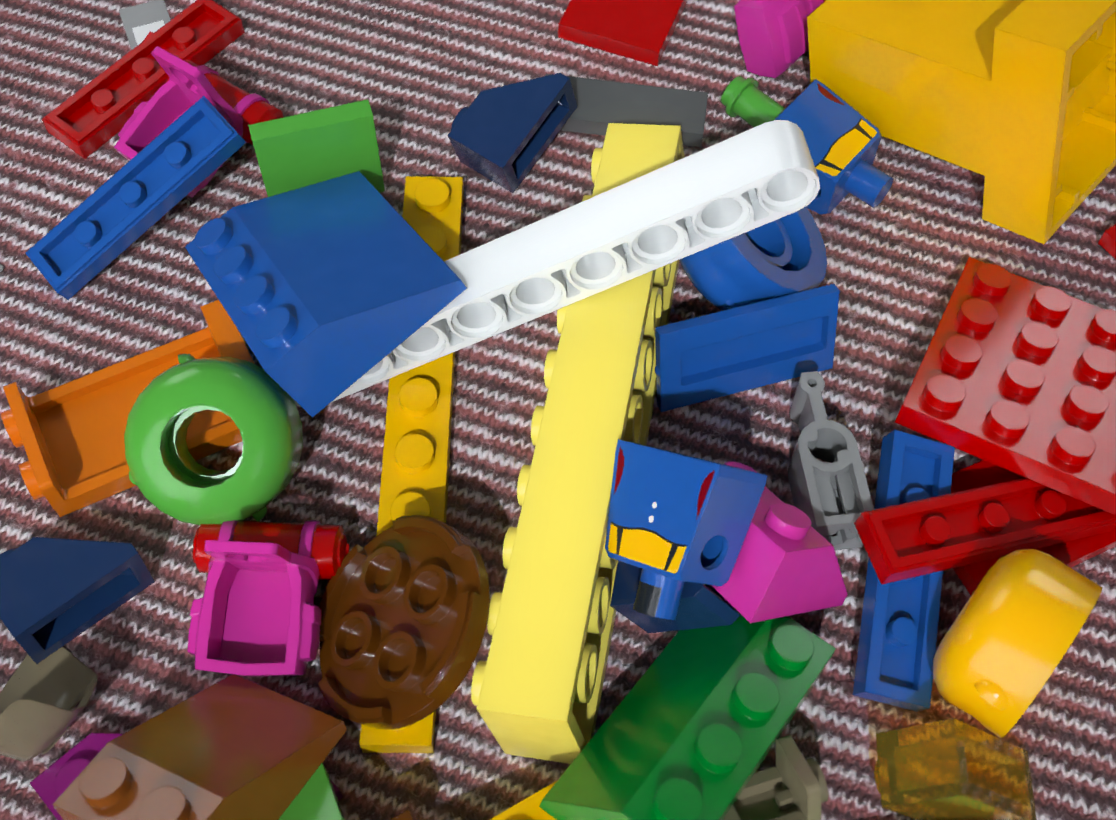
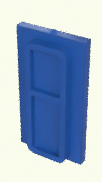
M830 284L655 327V373L657 406L660 411L664 412L797 378L804 372H820L832 369L840 290L835 284Z

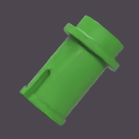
M737 76L729 83L721 97V104L726 107L725 113L733 118L738 115L752 127L774 121L785 110L783 106L758 89V81L753 77L745 79L742 76Z

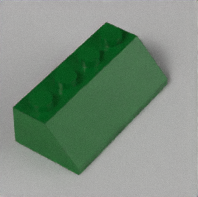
M740 614V617L731 625L679 630L545 795L539 807L556 820H723L775 744V740L780 737L812 690L836 648L788 616L749 623Z

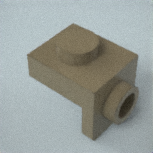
M791 735L776 739V766L754 773L723 820H821V803L828 801V788L819 764L814 758H804Z

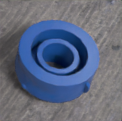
M807 207L679 260L684 272L696 289L709 302L722 311L814 289L823 281L827 269V255L823 238Z

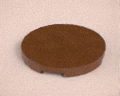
M424 515L404 516L393 520L392 527L380 533L365 547L356 544L345 556L336 575L331 577L319 605L321 609L319 655L323 679L318 683V687L327 703L338 714L351 721L376 729L391 730L403 728L424 719L437 710L462 683L482 644L490 603L489 581L484 561L474 543L466 535L433 517Z

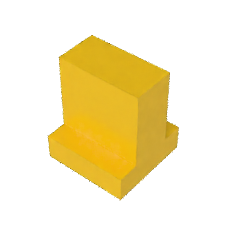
M826 0L807 17L811 83L817 79L876 126L881 136L985 176L982 219L1044 245L1116 166V0Z

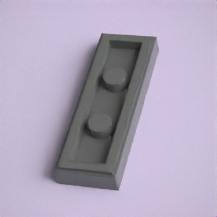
M567 76L570 78L578 107L560 131L606 136L608 123L681 126L683 145L702 146L708 100L707 92Z

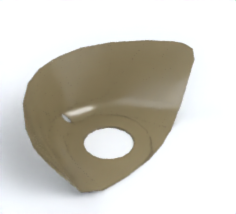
M61 647L38 664L27 654L0 693V755L25 762L42 753L43 755L47 753L87 706L98 681L97 674L64 647ZM81 700L79 706L76 709H73L76 706V704Z

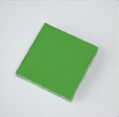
M369 100L248 125L268 197L360 171L379 193L385 192L374 119Z

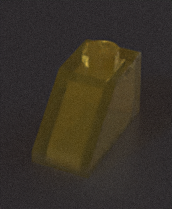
M955 718L876 733L878 760L874 766V779L881 795L882 808L917 820H1037L1027 750Z

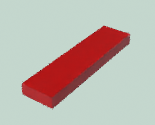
M196 0L43 117L42 121L48 133L86 159L119 133L141 102H148L158 89L166 83L169 76L151 54L156 46L184 61L189 59L201 66L245 33L241 18L213 0Z
M1021 478L862 512L854 522V525L882 585L1003 557L1015 550L1038 549L1111 532L1116 528V515L1028 478Z

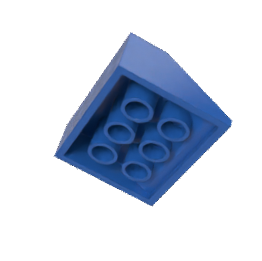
M360 171L232 207L220 218L212 219L204 224L197 232L195 239L185 246L265 372L312 418L467 289L460 278Z

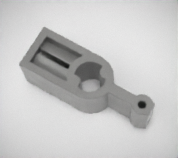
M818 371L801 373L789 412L790 418L798 424L800 436L788 467V479L794 506L810 518L811 527L834 546V550L861 548L864 545L854 522L862 512L874 510L858 445L852 432L847 427L834 420H828L822 398L825 387L823 377Z

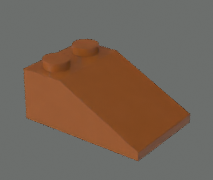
M232 674L109 741L52 805L63 820H279L345 734L347 728L344 721Z

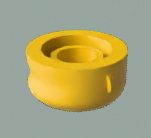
M1036 549L1015 550L1001 557L985 574L940 642L933 658V678L938 692L946 702L975 717L986 729L1003 738L1020 719L1049 679L1090 615L1103 588L1053 556Z

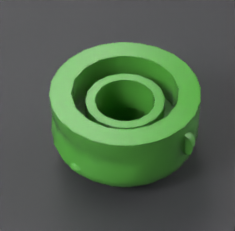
M178 354L179 364L156 376L139 394L128 414L124 443L125 458L130 470L129 479L139 487L144 497L161 512L181 522L195 525L222 524L226 521H241L250 516H253L256 521H261L267 513V505L287 487L299 466L303 448V432L296 404L292 397L263 368L249 361L228 356L196 359L190 354ZM203 410L221 411L231 417L240 429L243 441L242 455L231 469L224 471L207 469L198 464L189 453L186 442L187 428L194 416Z

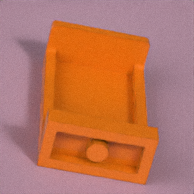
M219 300L200 307L208 327L32 397H27L17 382L3 386L10 409L1 412V418L16 448L24 446L28 461L19 464V470L34 500L45 497L59 517H62L137 486L129 479L130 470L125 458L124 433L128 414L139 394L156 376L179 364L178 354H190L196 359L228 356L254 364L239 330ZM207 409L201 411L192 419L187 428L186 442L189 453L196 461L242 442L240 429L231 417L221 411Z

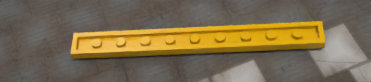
M406 176L402 217L443 261L460 255L464 199L463 177ZM455 352L389 379L376 536L392 527L393 520L404 516L424 515L446 523ZM436 710L424 719L398 729H376L361 724L359 745L362 752L434 753Z

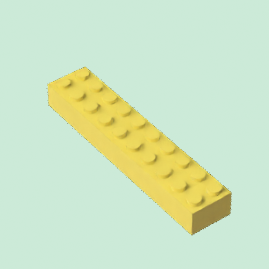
M608 123L603 148H595L592 155L591 176L592 182L595 184L592 195H584L582 202L684 158L681 126ZM679 260L557 310V329L561 335L558 349H550L545 360L544 381L546 388H548L545 406H536L532 417L531 440L535 446L532 464H524L518 478L517 499L518 504L522 506L518 526L508 528L503 544V565L505 569H508L503 592H494L489 604L487 628L489 635L493 636L487 661L480 660L477 663L471 685L473 705L477 706V711L507 755L571 764L594 736L616 610L610 604L618 560L610 558L605 550L616 446L618 439L645 446L647 444L657 388L655 373V327L667 325L669 322Z

